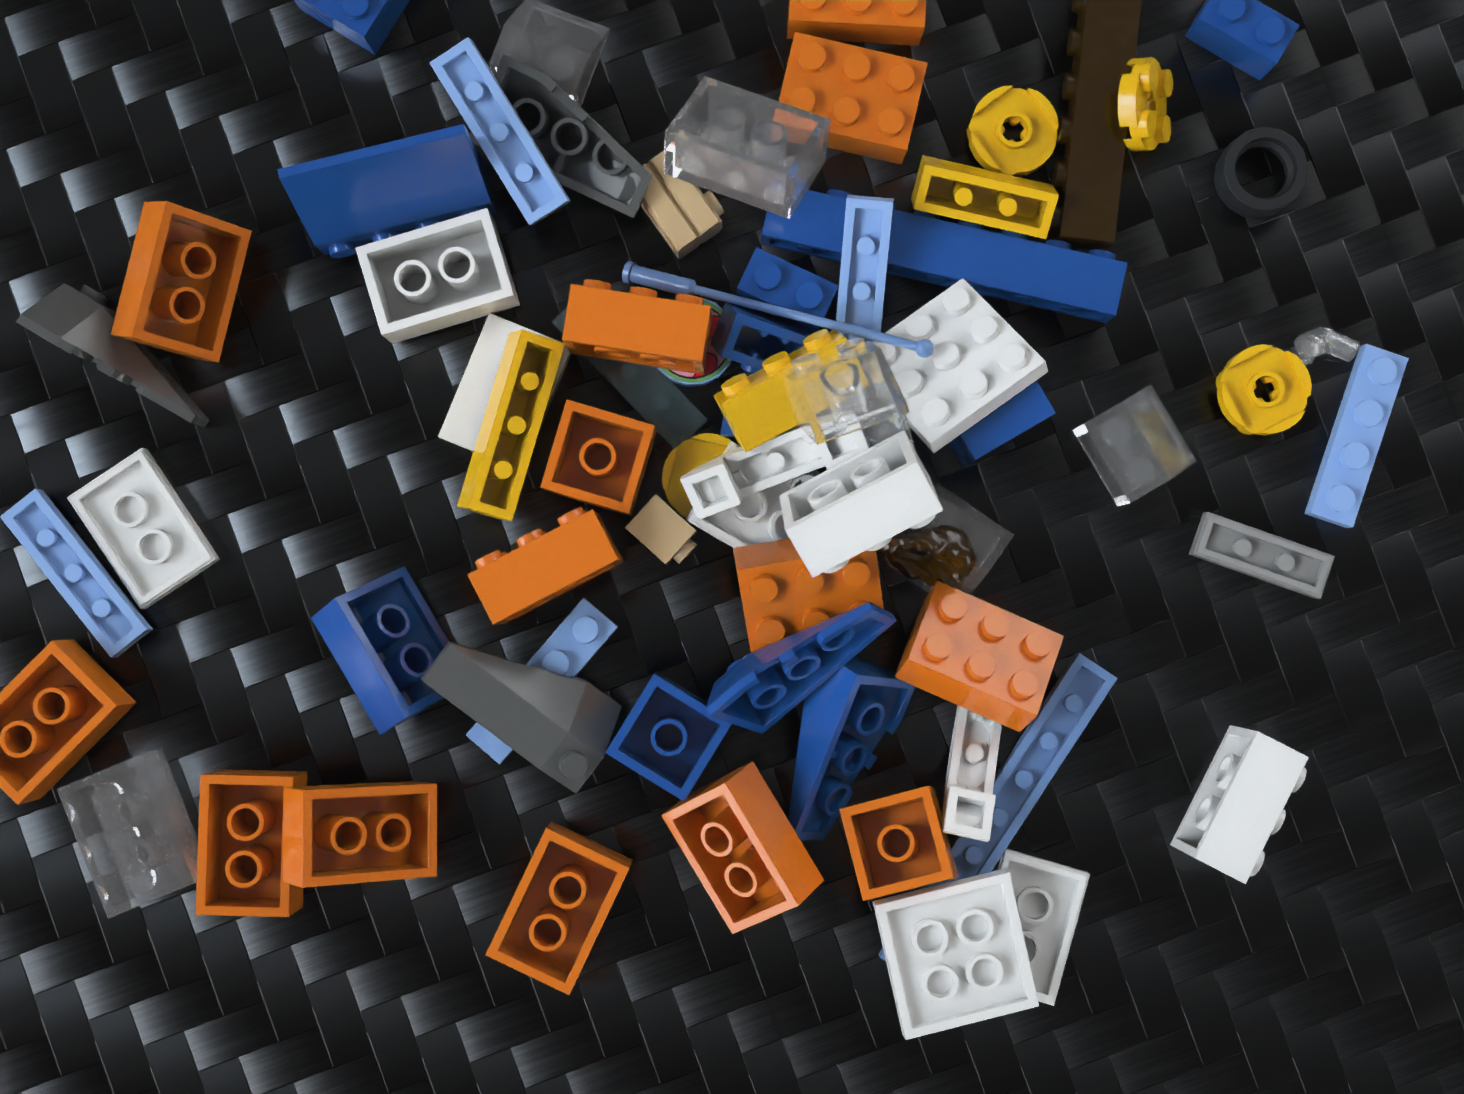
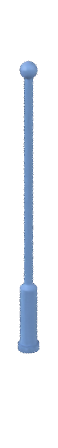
M628 261L623 268L622 281L627 284L636 283L674 294H696L914 350L922 358L931 356L934 351V345L928 339H921L917 342L698 286L693 279L638 266L637 263Z

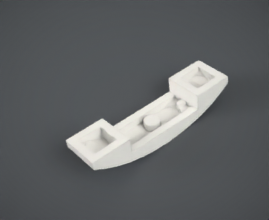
M847 411L798 424L747 453L741 446L684 474L680 480L698 520L740 505L742 497L822 467H826L828 470L865 451L869 446L855 411Z
M957 706L949 752L943 802L942 832L988 842L991 835L996 795H993L1002 724L961 706Z

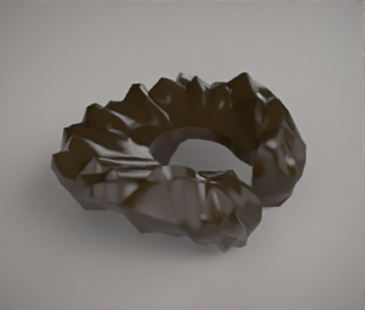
M939 525L938 527H932V529L923 527L909 532L902 531L893 536L886 546L878 549L879 551H884V555L890 560V563L897 567L906 578H920L930 587L934 586L937 581L941 582L942 580L948 582L953 579L958 583L962 582L963 576H968L977 562L973 547L964 530L950 525ZM916 548L918 551L923 550L929 552L932 555H917L915 552H911L909 549Z

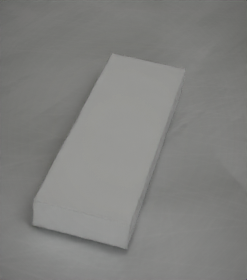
M1203 512L1189 555L1315 599H1321L1335 556L1210 512Z

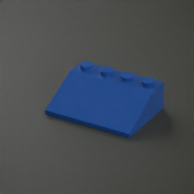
M464 124L277 169L279 179L314 246L324 255L330 254L332 258L348 257L357 253L356 247L488 208L491 215L497 214L485 162Z

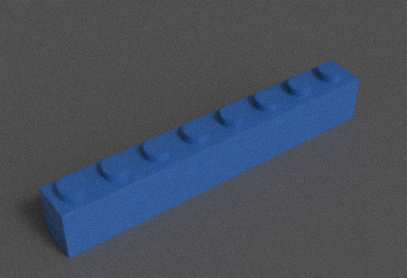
M791 179L784 180L783 184L773 182L761 234V245L841 263L847 195L852 194L834 189L828 190L827 194L811 191L808 184ZM893 203L886 273L945 287H951L963 278L980 295L1102 323H1107L1116 316L1128 263L1115 260L1116 255L1114 253L1096 249L1090 250L1089 254L1071 250L1072 245L1064 241L1050 239L1046 240L1045 244L1028 240V235L1007 230H1002L1001 234L984 230V225L959 220L958 224L940 220L941 215L915 210L914 214L897 210V205Z

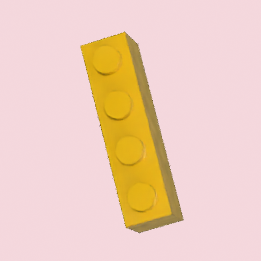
M522 329L508 334L457 507L499 520H513L565 344Z

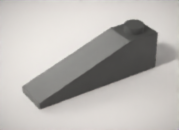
M503 54L494 77L559 183L635 218L653 176L548 75ZM470 132L473 142L480 146L473 133Z
M65 283L21 313L17 319V323L69 354L73 353L90 363L92 361L97 363V370L128 386L132 384L136 387L135 391L188 422L204 428L208 424L209 419L146 345L111 335L116 312L105 306L109 300L108 297L86 284L83 285L80 291Z
M450 641L421 677L425 684L538 769L574 793L579 791L604 758L622 708L618 702L585 679L552 673L532 664L528 666L503 659L500 655Z

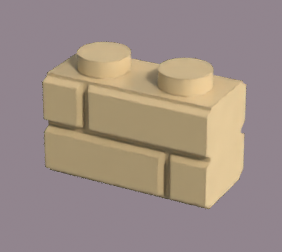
M666 148L652 158L649 163L642 165L653 177L640 206L678 259L685 257L700 244L721 231L722 220L719 216L724 213V210L710 190L703 194L693 181L698 177V174L684 154L677 158L670 148Z

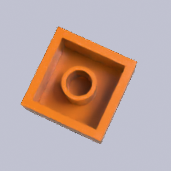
M567 399L540 488L547 492L632 517L656 438L657 429L655 425Z
M925 786L839 809L863 901L959 878L948 835L942 832V813L935 788Z

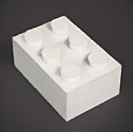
M488 208L355 248L381 335L392 344L477 319L489 313L493 314L520 306L498 229Z
M905 430L779 495L785 531L812 577L823 572L829 574L840 570L849 562L850 558L866 550L876 551L881 549L891 541L893 536L908 528H921L929 524L937 513L943 511L930 476Z
M1230 725L1170 845L1246 884L1250 876L1252 877L1257 874L1264 862L1265 852L1262 850L1270 834L1274 835L1277 833L1284 822L1286 811L1283 808L1291 792L1295 793L1298 791L1305 780L1307 770L1304 766L1309 757L1258 731Z

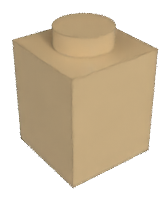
M656 494L625 527L666 565L673 559L680 564L697 546L692 540L697 531Z

